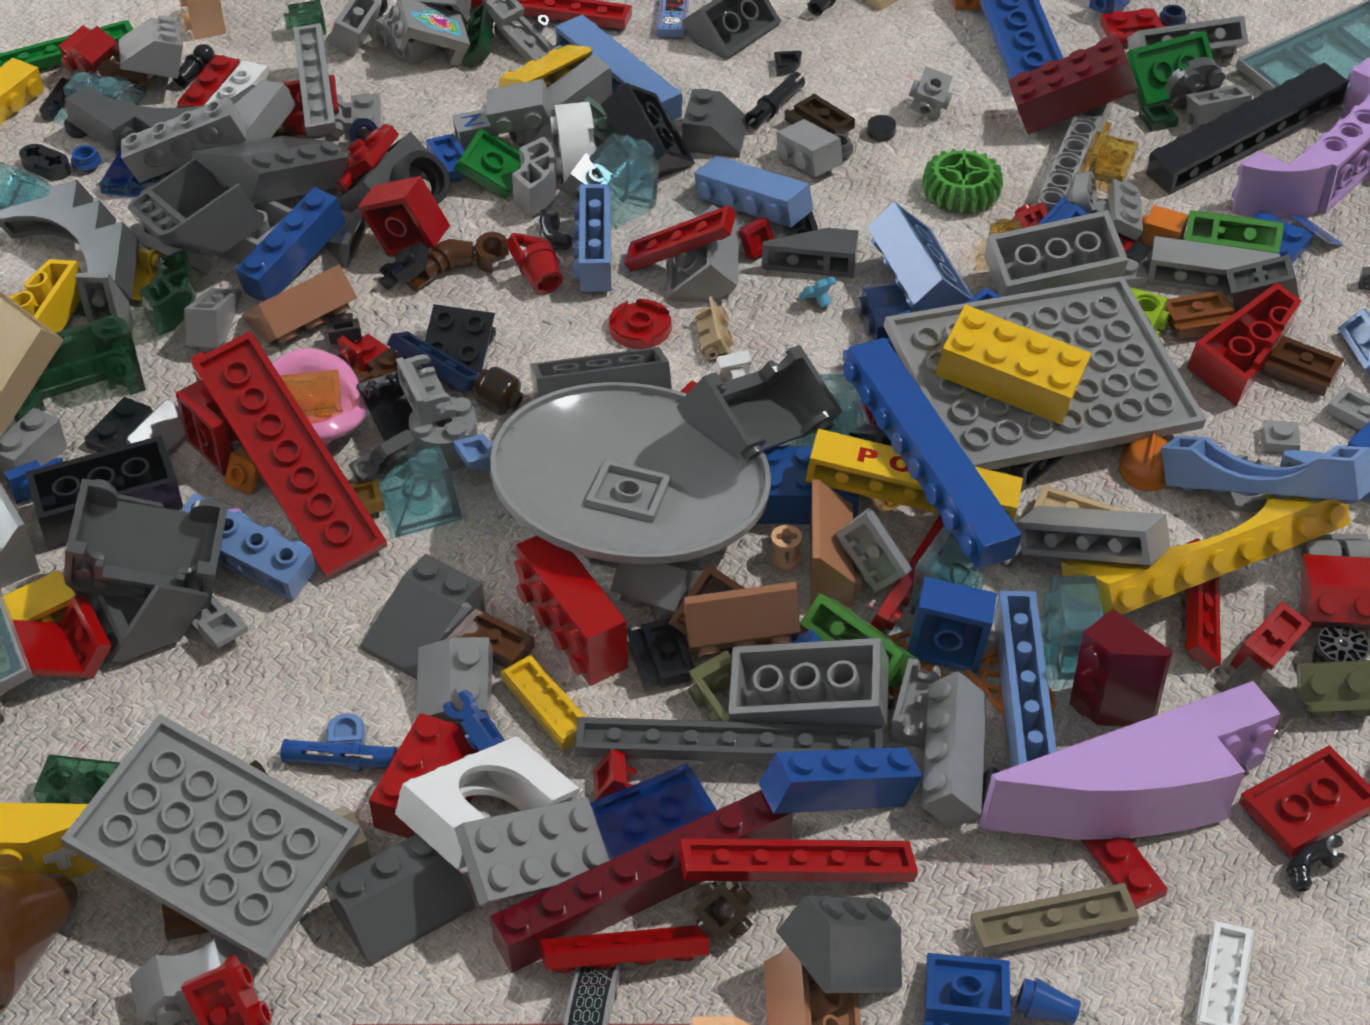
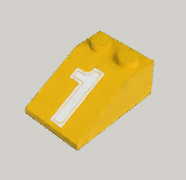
M0 803V869L61 874L68 879H72L101 868L63 846L61 840L88 804Z

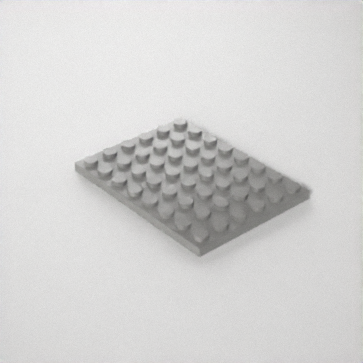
M1124 276L887 316L885 318L884 328L900 360L975 467L992 470L1131 443L1150 437L1154 433H1157L1159 437L1203 429L1206 422L1205 416ZM965 304L1092 353L1082 381L1062 425L935 375L942 349Z

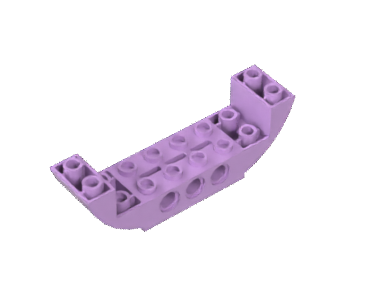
M1369 57L1360 65H1355L1349 73L1348 81L1350 84L1342 103L1344 108L1341 119L1337 121L1328 133L1324 132L1313 146H1308L1299 158L1291 160L1289 164H1286L1261 151H1256L1248 159L1242 160L1237 169L1238 182L1231 195L1233 199L1232 213L1253 218L1261 210L1279 219H1292L1290 215L1305 217L1318 212L1326 214L1370 175Z

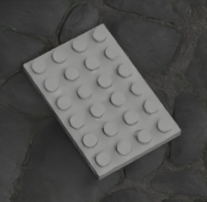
M159 714L61 840L63 846L268 965L359 836L360 827Z

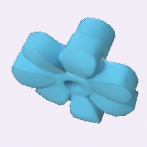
M829 277L826 280L825 278L815 282V286L804 288V291L799 295L800 299L816 298L820 308L830 305L832 302L827 292L832 285L837 283L834 277Z

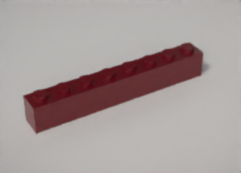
M759 790L491 915L493 942L510 972L513 973L541 959L539 939L593 935L704 882L684 881L678 853L681 838L792 839L793 813L773 814L762 790Z

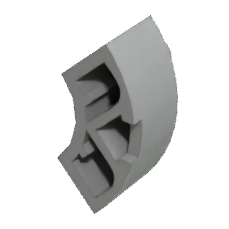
M541 137L519 148L521 167L512 173L514 203L530 217L539 214L541 209H545L552 201L556 192L555 156L551 144L545 137Z
M213 940L203 948L187 954L173 956L155 954L130 977L137 1019L156 1022L158 1025H174L179 1021L195 1019L180 988L182 984L191 978L223 965L225 960L232 955H237L240 963L245 964L252 974L248 954L234 945L218 940Z

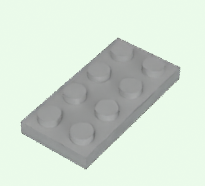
M588 797L464 822L454 828L479 906L547 890L609 861Z

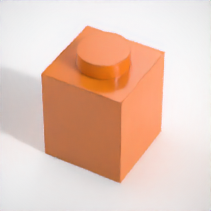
M1153 205L1149 215H1143L1142 217L1143 232L1141 243L1153 248L1155 236L1184 240L1189 214Z

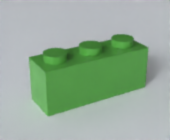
M820 593L800 622L806 629H812L823 641L881 638L889 658L888 686L896 689L902 685L908 659L919 660L915 655L839 601Z

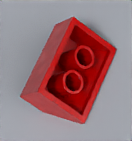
M1302 554L1300 615L1312 623L1310 627L1344 624L1358 630H1370V558Z
M419 713L369 799L374 828L405 838L417 834L395 815L402 784L409 779L434 771L440 766H446L469 754L479 752L469 745L464 735L465 732L455 723ZM474 795L465 797V799L470 803Z

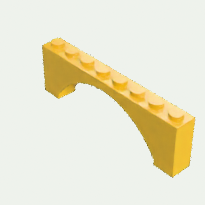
M1266 494V504L1245 523L1204 540L1171 547L1152 565L1080 559L1061 561L1065 591L1067 595L1106 614L1110 610L1115 609L1123 615L1350 525L1348 504L1341 503L1337 499L1309 501L1306 497L1276 498L1274 494Z

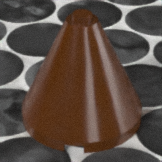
M0 869V1015L6 1010L77 905V888L64 875Z

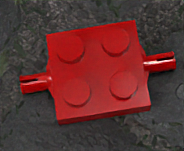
M383 124L380 129L377 128L372 131L365 140L362 141L359 138L348 146L347 151L349 153L347 155L349 159L341 179L336 183V188L339 191L346 192L360 175L374 168L399 135L392 125Z

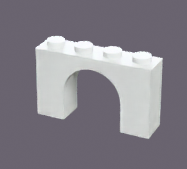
M515 736L495 746L469 754L446 766H440L427 774L409 779L402 784L395 815L451 865L460 870L466 867V863L454 828L464 822L486 818L465 797L472 795L493 796L511 803L522 811L576 800L579 787L519 737Z

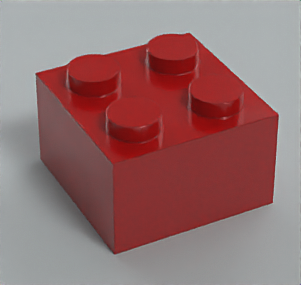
M421 176L374 185L357 207L387 256L396 255L403 248L411 247L419 241L428 249L435 248L450 227L448 220Z

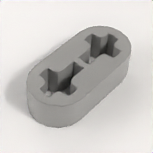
M1092 171L1076 174L1072 189L1074 205H1078L1087 213L1095 210L1097 200V185Z

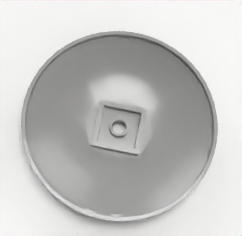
M626 382L577 385L536 398L513 413L502 425L495 437L490 455V475L496 494L508 512L525 528L540 538L570 552L594 559L625 564L651 565L687 561L703 557L731 545L754 527L762 516L770 494L771 473L764 451L749 462H746L744 458L736 460L687 423L677 410V405L687 395L686 393L659 386Z

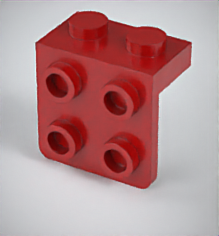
M73 596L59 623L13 620L32 674L36 676L94 678L112 646L87 597Z

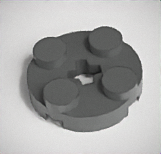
M1200 57L1187 62L1189 67L1183 71L1178 68L1169 77L1165 89L1176 109H1186V94L1221 87L1225 74L1212 58Z

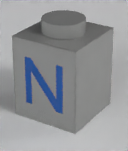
M486 109L452 115L454 135L464 151L480 128L495 137L499 136V134L495 135L486 116Z

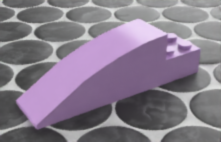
M1252 681L997 772L991 776L979 824L986 830L1073 840L1111 839L1114 837L1156 836L1224 821L1228 817L1245 773L1244 769H1254L1265 759V752L1275 733L1274 730L1281 713L1256 683Z

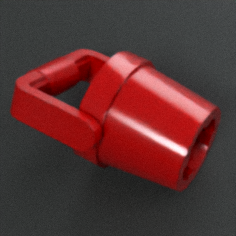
M512 233L506 240V245L521 274L527 278L534 290L539 294H547L556 290L561 285L563 276L559 268V260L550 243L543 238Z

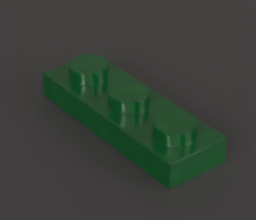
M487 0L483 1L470 13L467 30L470 46L463 59V62L470 68L478 61L483 62L491 52L490 44L493 37L494 21L485 7Z

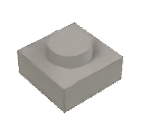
M1264 420L1262 427L1264 453L1284 454L1285 450H1300L1298 422Z

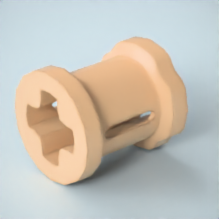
M781 525L772 531L771 542L774 550L771 552L770 561L780 571H793L801 564L802 555L799 547L802 544L803 535L797 527ZM784 535H788L787 544H784ZM785 552H789V560L787 562L785 561Z

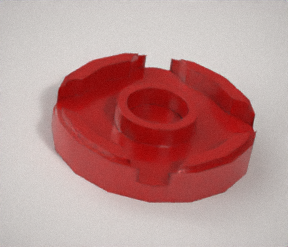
M636 299V303L628 304V301L614 308L609 316L610 335L617 343L624 347L633 349L652 348L660 345L669 337L672 331V320L667 308L656 301Z

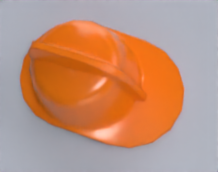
M1154 433L1150 437L1124 444L1120 460V473L1124 481L1133 488L1142 491H1156L1166 487L1161 447L1170 441Z

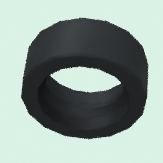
M422 150L410 152L393 166L390 175L391 182L410 178L409 169L410 166H414L422 170L428 177L431 184V194L437 204L442 202L448 195L450 178L447 169L440 159L430 152Z

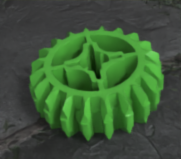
M952 148L949 153L941 151L940 156H932V160L927 162L924 169L922 184L925 196L929 197L930 203H937L938 209L947 208L949 213L954 210L959 211L960 214L964 211L974 214L975 210L985 211L986 207H993L994 202L999 200L1001 189L1003 188V174L1001 166L996 164L995 159H988L987 153L977 154L976 150L970 152L964 148L962 151H956Z

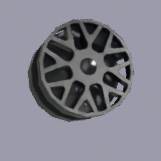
M1344 624L1329 625L1322 629L1318 635L1316 646L1312 653V663L1366 660L1370 651L1369 641L1357 628ZM1343 629L1348 630V636L1342 634Z

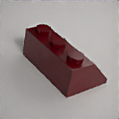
M1112 609L1083 631L1069 704L1080 715L1086 716L1096 725L1129 726L1157 716L1173 652L1115 609Z

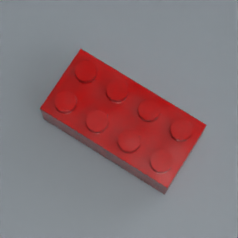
M537 535L516 544L517 560L514 561V566L519 576V584L516 585L517 593L524 604H530L538 624L542 628L547 627L550 631L555 647L559 651L564 650L575 674L578 676L582 674L587 683L592 686L628 669L626 620L575 554Z

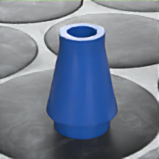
M1037 977L1034 981L1024 978L1018 993L1015 1010L1024 1013V1018L1066 1022L1074 1025L1079 1014L1081 1001L1071 998Z

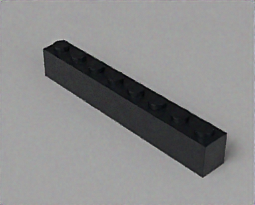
M1325 62L1314 68H1309L1297 77L1286 80L1274 89L1267 90L1251 101H1246L1228 113H1223L1218 118L1200 125L1197 129L1177 137L1174 141L1162 147L1154 149L1149 156L1146 175L1170 195L1343 103L1349 81Z

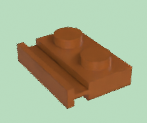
M1222 290L1167 299L1165 311L1170 312L1168 323L1171 329L1176 331L1177 339L1207 335L1234 313Z

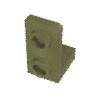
M727 650L688 671L692 687L688 688V691L698 708L704 705L709 712L706 714L708 721L732 722L729 715L714 696L716 693L724 692L730 688L732 657Z

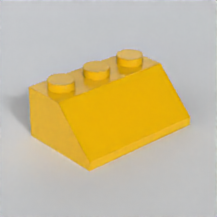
M567 45L558 50H551L546 56L536 61L531 60L523 67L503 74L499 79L498 87L543 79L548 88L592 55L593 50L589 46Z

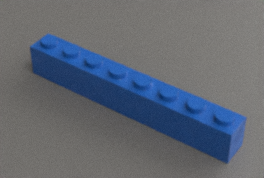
M886 338L850 346L846 362L843 364V373L846 380L852 383L859 393L862 404L867 406L875 417L878 428L885 432L891 441L895 453L900 455L906 463L911 477L918 481L925 492L927 501L934 505L942 517L946 529L953 533L960 544L962 553L969 557L976 569L1013 559L1022 534Z

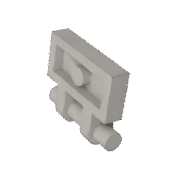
M379 93L351 95V102L346 103L343 101L342 96L337 94L339 114L335 116L337 132L332 133V136L339 138L343 133L349 132L351 124L359 118H368L376 124L377 128H381ZM362 127L358 130L360 136L366 137L369 134V130Z

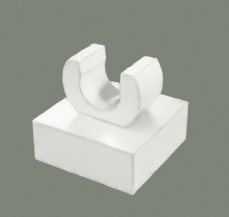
M745 350L718 356L714 373L717 372L723 382L749 374L752 362L749 351Z

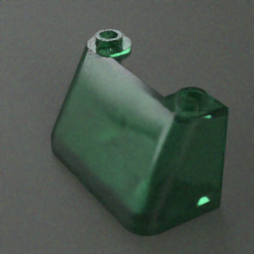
M106 316L93 322L57 332L56 334L64 339L13 419L16 424L32 408L46 411L44 399L104 380L110 390L115 389V384L125 386L130 395L145 391L146 388L132 333L127 322L120 317Z

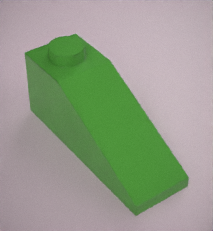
M1190 210L1185 240L1279 254L1284 222Z

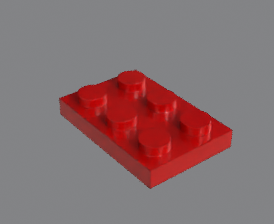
M1328 745L1241 793L1239 803L1290 857H1293L1305 845L1325 839L1369 814L1370 785Z

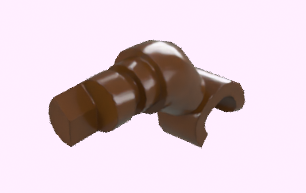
M487 232L479 236L475 246H473L472 241L444 240L438 243L435 248H432L431 253L428 254L427 269L406 281V284L412 290L417 291L435 278L438 273H442L444 270L450 271L456 267L472 266L473 261H476L477 266L482 271L493 274L492 255L503 258L509 254L506 245L507 239L501 233Z

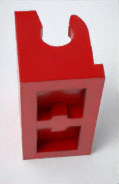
M1282 601L1243 643L1230 665L1238 671L1247 662L1251 663L1256 669L1252 674V679L1259 680L1268 669L1272 670L1312 623Z

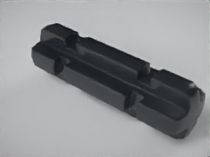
M64 77L59 79L45 102L39 108L43 119L53 120L58 114V111H60L65 103V98L70 96L75 89L72 79Z

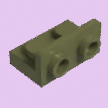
M1370 660L1296 663L1298 708L1311 712L1312 718L1334 717V711H1348V716H1370Z

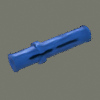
M284 739L281 745L280 756L282 763L351 767L352 771H362L363 768L387 769L398 749L395 746L365 745L363 741L344 744ZM307 751L331 752L334 755L307 754ZM345 754L371 755L373 758L346 757Z

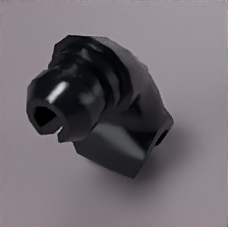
M541 209L539 218L540 236L546 239L554 250L559 248L562 250L570 249L572 237L558 232L560 212L556 211L553 214H547L546 209Z
M1333 834L1310 845H1305L1290 860L1286 873L1289 874L1291 886L1296 891H1308L1311 887L1312 879L1310 875L1311 870H1313L1312 863L1314 861L1320 860L1323 865L1332 868L1337 867L1346 859L1344 853L1334 851V849L1343 845L1342 837Z

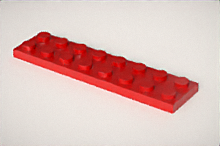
M252 331L191 361L193 370L297 535L312 550L314 561L326 580L387 547V540Z

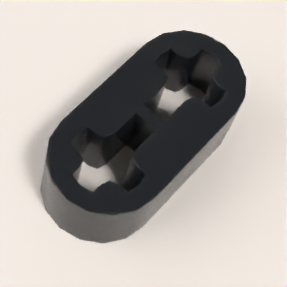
M40 144L26 145L19 152L23 168L41 177L56 181L65 179L71 173L68 157L61 152Z

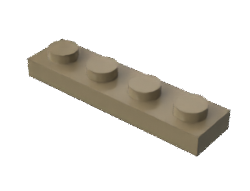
M1125 883L971 913L970 925L981 955L986 956L1137 925L1139 915Z

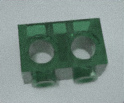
M49 754L33 790L37 803L89 804L121 762Z

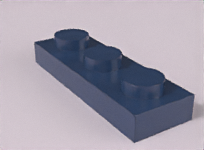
M409 331L391 334L387 346L396 350L398 357L407 359L422 354L428 355L431 361L427 364H421L422 367H434L437 377L446 380L448 386L457 392L465 393L466 391L473 390L474 382L479 373Z

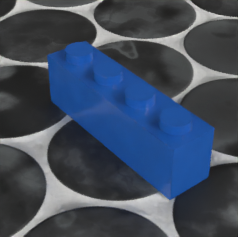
M313 187L237 266L235 271L245 294L264 302L278 295L346 223L337 197Z
M907 747L789 751L775 753L759 782V786L773 814L891 808L905 806L923 775Z

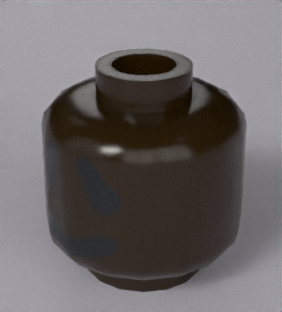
M498 366L492 367L489 370L483 369L473 385L476 401L498 415H503L509 409L516 410L524 396L520 392L521 380Z

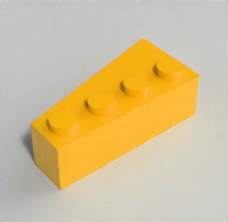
M49 259L23 283L25 289L15 295L11 294L9 298L59 335L81 302L75 276L76 273H82L77 261Z

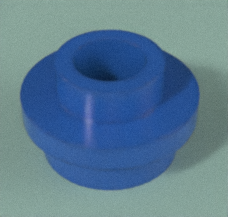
M82 145L75 148L72 152L71 164L76 170L89 172L101 163L100 154L93 146Z

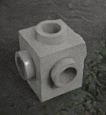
M926 66L920 80H914L908 96L913 97L909 109L936 119L941 108L946 110L951 100L952 93H949L948 89L953 76Z
M585 154L562 188L570 193L576 201H580V184H609L615 175L603 164L598 163Z

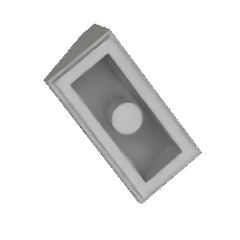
M167 399L164 400L126 438V444L162 435L169 455L186 438L179 407Z

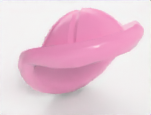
M302 348L291 351L272 363L325 446H328L337 438L350 434L361 425L366 415L367 406L357 387L359 380L344 360L322 350Z

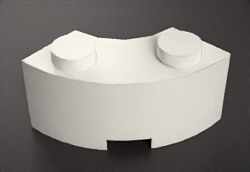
M590 102L554 105L555 116L550 117L551 134H557L560 157H555L556 174L562 175L563 183L566 182L585 154L598 162L597 149L594 144V125Z

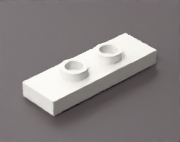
M243 60L206 104L227 96L231 98L252 84L256 86L269 75L268 66Z
M1213 920L1195 1025H1240L1254 929Z

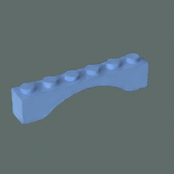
M1176 436L1161 447L1166 486L1180 487L1183 491H1192L1199 488L1211 489L1213 493L1242 492L1245 496L1274 494L1276 498L1299 496L1306 497L1309 501L1337 499L1344 504L1359 502L1370 492V447L1336 445L1325 455L1309 463L1293 467H1270L1251 463L1222 449L1208 437Z

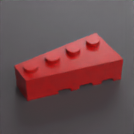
M1278 282L1198 340L1186 368L1237 407L1264 367L1265 362L1269 360L1270 354L1281 337L1285 336L1290 329L1302 300Z

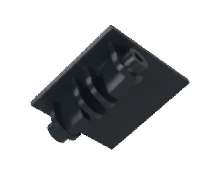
M433 304L425 342L475 372L480 373L483 370L489 339L494 340L496 336V327H493L495 313Z
M418 366V367L416 368V370H421V369L426 368V367H421V368H420V366ZM398 371L357 384L384 442L405 430H410L409 417L413 410L399 384Z

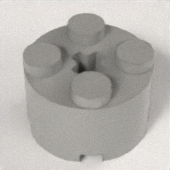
M450 397V402L455 408L456 416L424 426H420L413 411L410 414L409 429L415 439L412 443L413 456L416 460L418 458L426 469L435 472H451L460 469V464L464 463L454 449L453 441L478 435L476 414L470 400L467 398Z

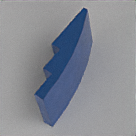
M927 953L923 1025H1010L1009 960Z

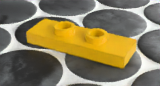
M532 655L500 671L501 680L562 751L576 743L578 717L586 716Z

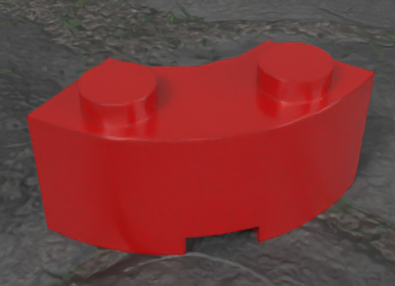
M82 25L58 46L63 57L61 58L63 65L71 72L77 70L88 76L93 75L97 71L102 61L110 60L118 52L117 42L98 26L90 30Z

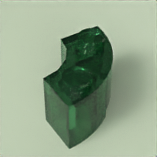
M184 250L156 260V277L150 284L139 290L146 319L159 336L174 331L185 320L184 309L196 300V289L190 262Z

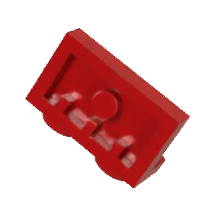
M237 955L228 957L223 965L185 981L180 987L199 1025H271L272 1016L267 1004L264 1001H259L253 989L254 981L249 968L245 964L240 963Z

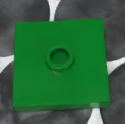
M480 128L454 169L506 200L513 188L512 173L521 167L520 151Z

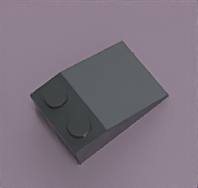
M424 554L401 578L361 644L362 650L417 680L418 648L447 639L475 608L485 612L482 583Z

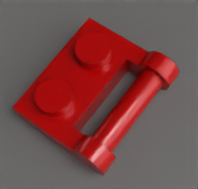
M1142 8L1126 12L1115 11L1113 13L1101 14L1100 25L1107 38L1118 36L1122 47L1124 44H1128L1127 37L1139 30L1167 27L1163 26L1154 8Z

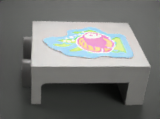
M397 0L396 5L391 6L389 10L388 21L391 23L392 35L395 38L398 49L404 50L408 40L411 38L445 47L449 64L460 67L470 46L460 13L415 0Z

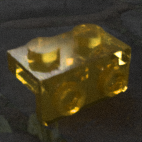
M1110 122L1105 123L1102 132H1096L1093 148H1089L1085 165L1090 166L1089 171H1092L1095 180L1110 184L1113 179L1121 182L1125 181L1137 154L1139 144L1138 142L1110 136L1112 123Z

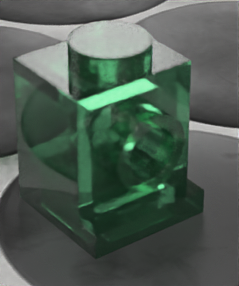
M320 0L287 5L288 13H284L283 17L286 30H292L293 38L294 27L321 23L323 35H327Z

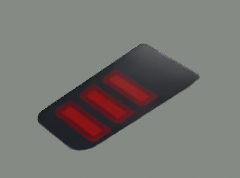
M1118 234L1126 255L1136 260L1144 261L1152 250V246Z

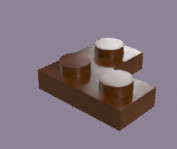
M477 608L448 637H489L493 648V660L507 667L524 659L535 647L533 636Z

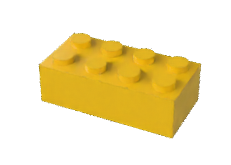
M965 304L942 349L935 375L1062 425L1082 381L1092 353Z

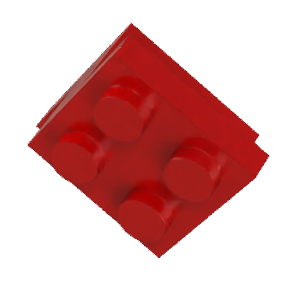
M202 351L191 357V359L194 360L205 353ZM195 373L196 382L175 393L186 440L213 467L225 476L230 454L234 451L231 444L238 439Z

